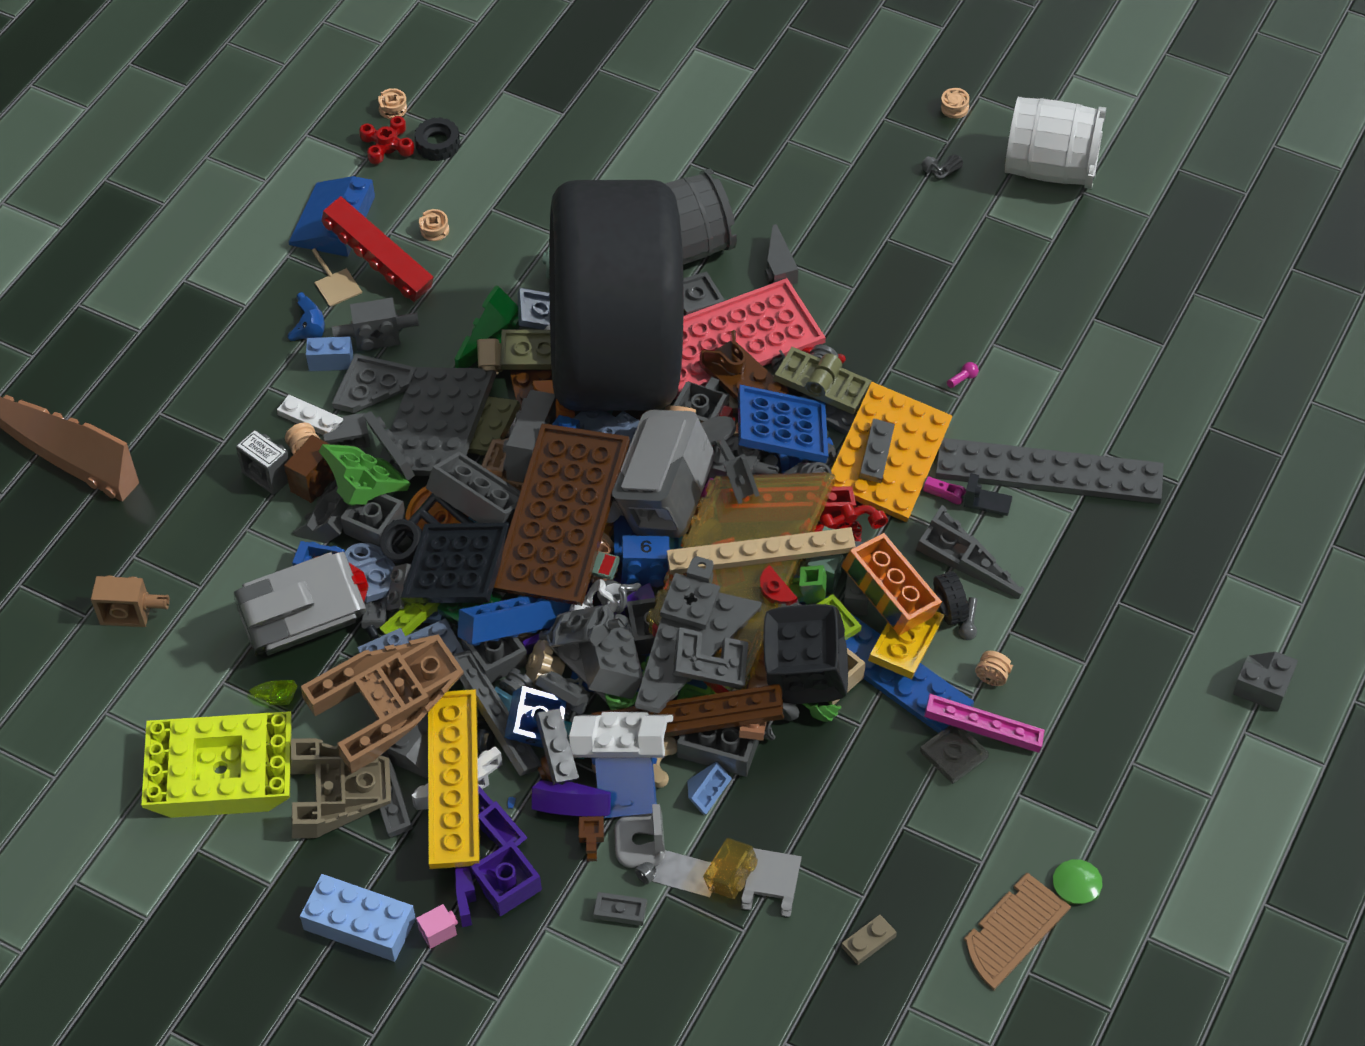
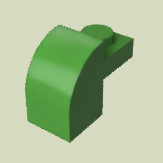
M824 565L801 567L800 578L782 579L790 590L796 594L798 602H805L806 605L817 604L825 599L827 573Z

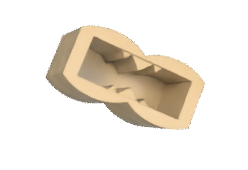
M498 339L477 340L478 368H483L485 371L494 369L498 375V372L503 371L500 365L501 343H499Z

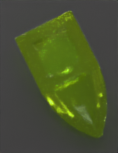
M294 680L269 681L255 686L249 692L258 699L266 700L269 705H290L298 686Z

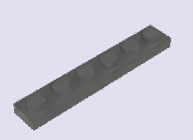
M468 650L453 654L464 671V674L459 679L466 690L476 689L477 708L518 774L522 776L538 771L541 762L529 744L504 738L509 711L472 652Z

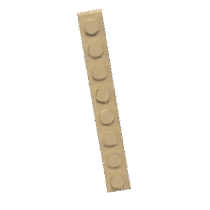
M851 527L667 550V559L670 575H674L675 573H687L691 560L696 556L712 560L714 563L713 570L849 553L856 545ZM704 564L698 565L701 568H706Z

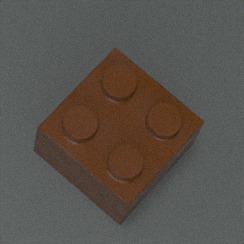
M311 435L284 465L290 492L310 503L317 497H320L327 485L335 480L329 464L319 453L322 444L328 443L314 435Z

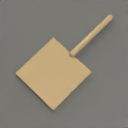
M315 248L312 249V252L328 274L327 277L314 283L330 307L362 294L361 289L347 268L332 274Z

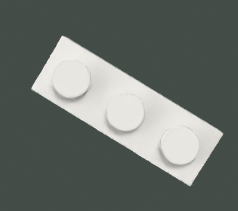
M288 395L277 409L279 416L297 424L310 423L315 432L322 435L335 430L343 422V418L291 395Z

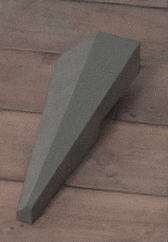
M360 446L359 448L365 454H367V451L362 446ZM336 479L329 484L317 500V505L313 512L308 513L304 517L307 522L295 529L293 533L297 537L327 543L341 534V516L349 505L336 492L338 489Z
M941 505L931 520L929 527L919 540L916 551L1019 599L1024 588L1022 586L1019 587L1010 578L1011 574L1007 570L1003 571L996 563V559L973 535L969 536L961 527V523L958 520H954L947 513V509Z

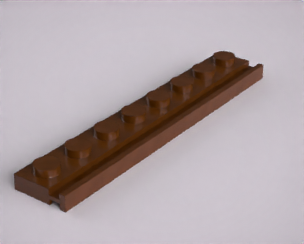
M780 684L672 700L667 702L666 707L660 713L638 709L635 706L602 711L648 712L649 715H672L673 721L667 722L664 738L784 719L782 688ZM602 712L592 713V715H601Z

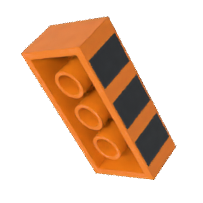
M885 533L851 549L842 564V568L898 635L931 619L942 603Z

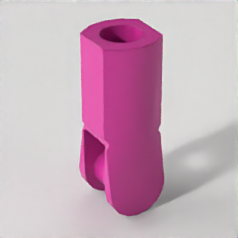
M929 476L923 488L924 492L944 498L954 504H961V497L966 493V489L961 485L950 484Z

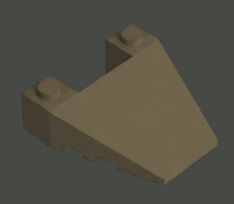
M316 738L291 739V774H315L316 802H292V838H318L391 803L389 758L379 756L373 762L351 773L339 755L338 744L337 746L325 744L323 740Z

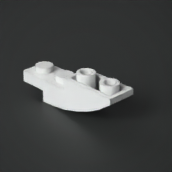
M496 747L482 752L478 757V785L482 789L489 785L488 775L503 765L501 752ZM428 784L418 787L412 794L413 805L416 810L428 809Z

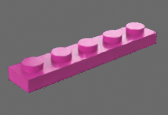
M930 694L924 714L926 718L1037 753L1042 748L1044 729Z

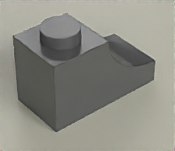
M365 413L343 416V422L338 428L323 434L324 441L330 445H345L358 448L360 446L363 448L371 447L366 419L363 416Z

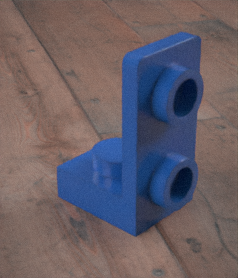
M300 541L292 565H297L330 552L333 555L345 552V550L337 546L330 547L316 542Z

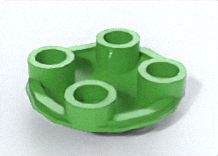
M1071 859L1061 863L1056 868L1053 875V886L1060 898L1067 904H1086L1099 898L1102 889V877L1098 869L1091 863Z

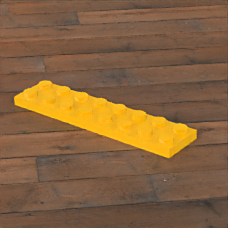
M476 689L447 691L428 712L430 869L472 866L480 861Z

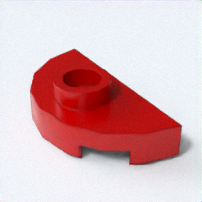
M770 565L763 570L760 577V590L769 602L773 604L775 602L786 604V606L797 603L798 598Z

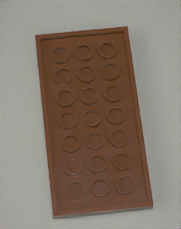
M541 424L505 541L501 565L493 591L579 606L583 605L613 502L612 491L621 472L620 470L629 447V436Z

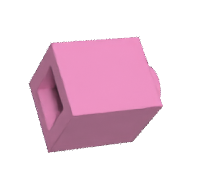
M443 904L416 918L418 929L430 949L457 935L455 925L458 924L454 913L452 911L448 912Z

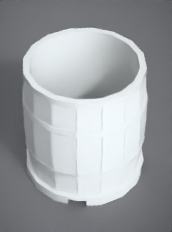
M1018 97L1009 135L1005 173L1047 182L1085 185L1084 188L1092 189L1106 107L1095 109L1057 100Z

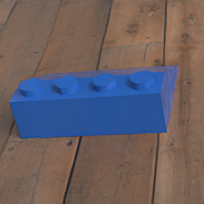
M351 176L317 182L289 240V245L311 250L315 248L317 251L348 257L352 248L348 244L342 243L332 230L330 231L325 228L321 222L323 210L341 196L366 217L375 198L373 180Z

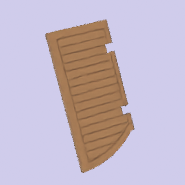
M1026 873L1013 886L1018 891L1016 895L1009 891L978 923L983 930L979 933L973 928L964 938L974 968L984 982L993 990L1006 979L1071 909L1069 904L1029 873Z

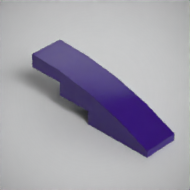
M471 866L456 867V894L462 927L472 925L468 903L476 901L472 881L476 877L471 870Z

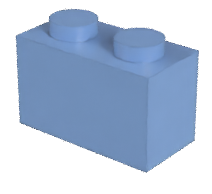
M307 338L306 358L309 371L348 370L353 359L351 338Z

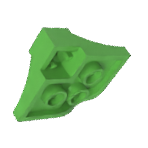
M322 444L319 453L327 461L334 474L338 486L336 492L348 505H366L369 500L390 492L407 491L410 486V482L388 461L365 454L358 447Z

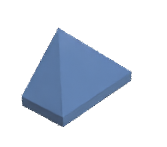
M714 762L687 780L688 798L703 815H706L732 778L718 762Z

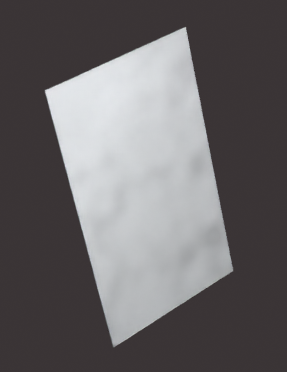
M665 850L664 860L655 867L657 874L652 882L710 897L721 865Z

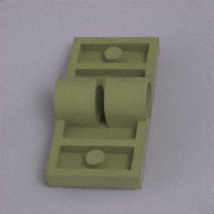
M791 347L773 379L778 383L853 415L872 381L842 368L841 360L834 354H824L820 359L794 347Z

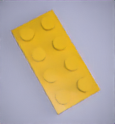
M936 611L931 619L901 635H898L891 625L887 623L870 653L868 661L912 679L945 615Z

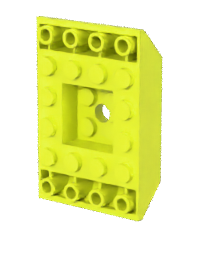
M291 711L146 721L142 808L170 818L267 812L290 798ZM219 766L227 767L224 773H215L216 768Z

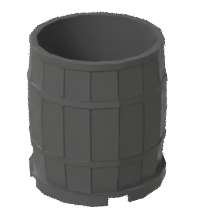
M711 168L700 171L699 175L664 183L671 188L677 200L681 225L683 264L708 257L723 249L725 251L734 249L737 244V235L731 234L730 226L734 225L735 221L728 197L719 178L713 180L711 174H714V171Z

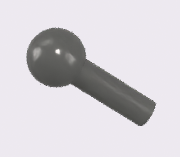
M974 597L968 598L969 619L961 624L958 630L959 636L964 640H972L977 635L974 619L978 599Z

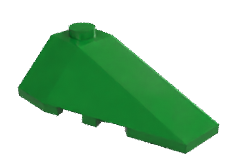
M495 285L482 305L485 310L480 319L475 318L471 337H465L455 357L456 368H469L478 361L477 340L498 339L499 343H501L502 330L519 329L518 306L499 286Z

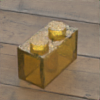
M727 838L703 875L708 890L735 899L738 892L744 888L749 874L757 866L758 859L753 847Z

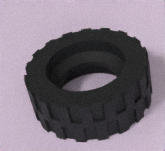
M434 117L429 120L427 119L420 123L415 130L416 149L423 158L431 161L446 160L454 156L458 152V148H460L458 127L447 118ZM433 135L447 136V141L443 143L432 144L427 141Z
M951 571L934 576V592L942 601L939 609L945 615V622L948 625H953L968 620V601L957 574Z

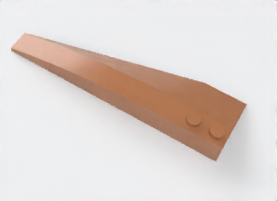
M5 395L3 398L0 397V428L42 458L83 480L91 488H98L108 497L117 498L122 502L139 484L126 442L85 422L83 425H80L77 419L70 417L68 420H65L60 413L54 412L51 415L46 408L22 400L18 403L14 402L13 397Z

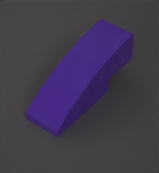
M540 780L532 787L533 810L571 816L610 815L611 792L573 782L553 785V782Z
M478 785L479 829L500 848L512 840L518 847L527 839L526 835L496 801L493 802Z

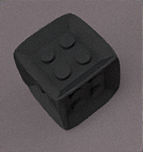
M809 604L779 607L766 612L763 629L766 679L768 685L780 684L783 703H820L846 697L848 690L847 645L844 636V624L837 607L827 604Z

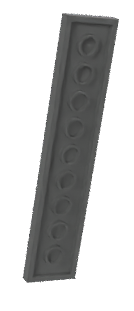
M943 438L939 447L936 478L968 482L970 473L979 475L978 483L1161 504L1164 463Z

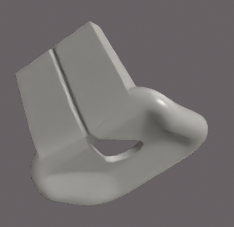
M652 804L651 814L624 816L617 821L614 828L615 854L621 865L627 868H637L642 863L650 862L656 867L664 860L663 816L660 804ZM638 833L654 835V841L636 845L633 843L632 837Z

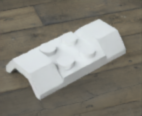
M602 712L601 715L574 716L569 735L573 757L664 758L665 730L667 722L673 721V716L649 715L648 712Z

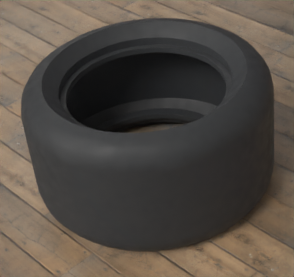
M656 180L567 181L554 192L550 207V344L552 384L555 398L560 405L573 411H649L663 409L671 404L677 395L683 351V254L680 216L676 196L669 186Z

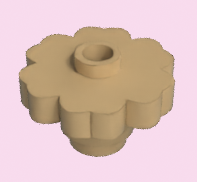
M539 640L534 645L533 652L529 655L526 664V675L532 680V686L535 687L540 675L552 671L562 676L565 663L559 657L552 655L553 650L547 640Z

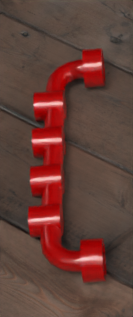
M846 504L840 509L841 515L833 518L831 514H825L820 517L819 525L812 528L810 523H806L800 526L798 531L800 534L822 531L824 526L836 529L837 526L845 522H854L862 514L870 515L868 522L871 527L879 529L887 524L888 518L884 511H878L873 506L861 505L853 508L852 504ZM784 533L781 536L790 535V533ZM781 561L767 563L764 566L765 569L770 565L778 575L784 571Z

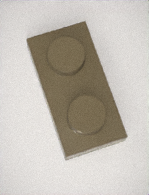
M879 915L842 942L841 947L859 965L894 939L897 932Z

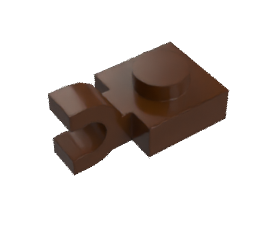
M604 816L579 817V843H586L587 861H597V843L604 842Z

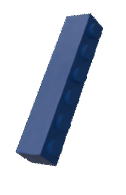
M523 596L460 609L458 637L467 641L469 645H480L481 642L499 641L503 637H517L519 634L526 632L536 633L540 629H550L559 614L570 611L571 604Z

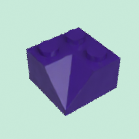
M513 840L480 860L479 863L471 866V870L484 895L500 917L542 890L540 875Z

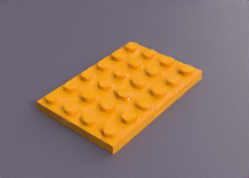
M871 382L831 469L832 483L830 487L852 486L855 501L873 506L879 511L882 510L890 516L907 522L953 416ZM873 418L895 424L881 484L859 478Z

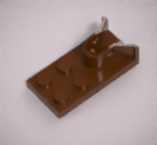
M735 330L730 333V341L717 350H702L700 352V367L711 377L719 379V385L737 402L740 385L790 395V391L781 383L774 381V376L736 342Z

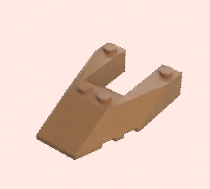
M438 634L411 640L409 643L394 646L392 644L384 646V649L375 651L365 650L301 686L304 701L314 716L361 692L378 718L376 722L337 743L339 755L350 772L354 773L373 762L411 731L464 674V671Z

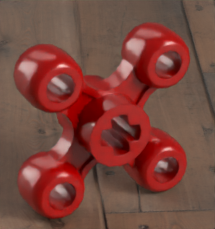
M393 117L390 120V127H382L378 131L373 125L368 123L360 127L359 134L362 141L366 143L376 142V145L370 146L367 150L370 163L380 164L384 159V153L390 154L395 150H398L400 155L404 157H409L414 153V143L410 138L399 139L397 137L406 131V122L403 117Z

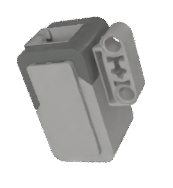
M649 410L642 415L621 467V472L612 491L614 498L606 523H612L620 516H624L632 532L638 536H669L671 538H678L687 533L715 458L714 449L695 412Z
M330 552L243 584L242 588L234 591V601L255 656L264 653L269 656L355 624L356 619L361 618L365 614L366 607L364 602L369 586L364 572L348 562L345 552L333 555Z

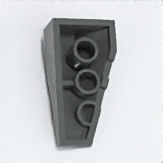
M428 713L411 731L387 750L392 764L428 779Z

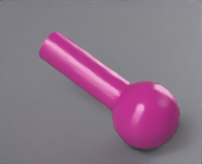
M973 362L965 363L962 366L961 372L947 381L948 387L953 388L966 378H975L979 373L978 366Z

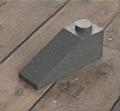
M777 224L772 226L767 270H765L766 280L772 284L788 278L791 285L798 283L799 269Z

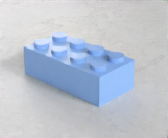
M321 874L300 915L304 930L394 962L416 920L413 905Z

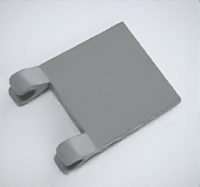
M753 848L741 908L751 910L754 894L783 899L781 916L790 917L802 856Z

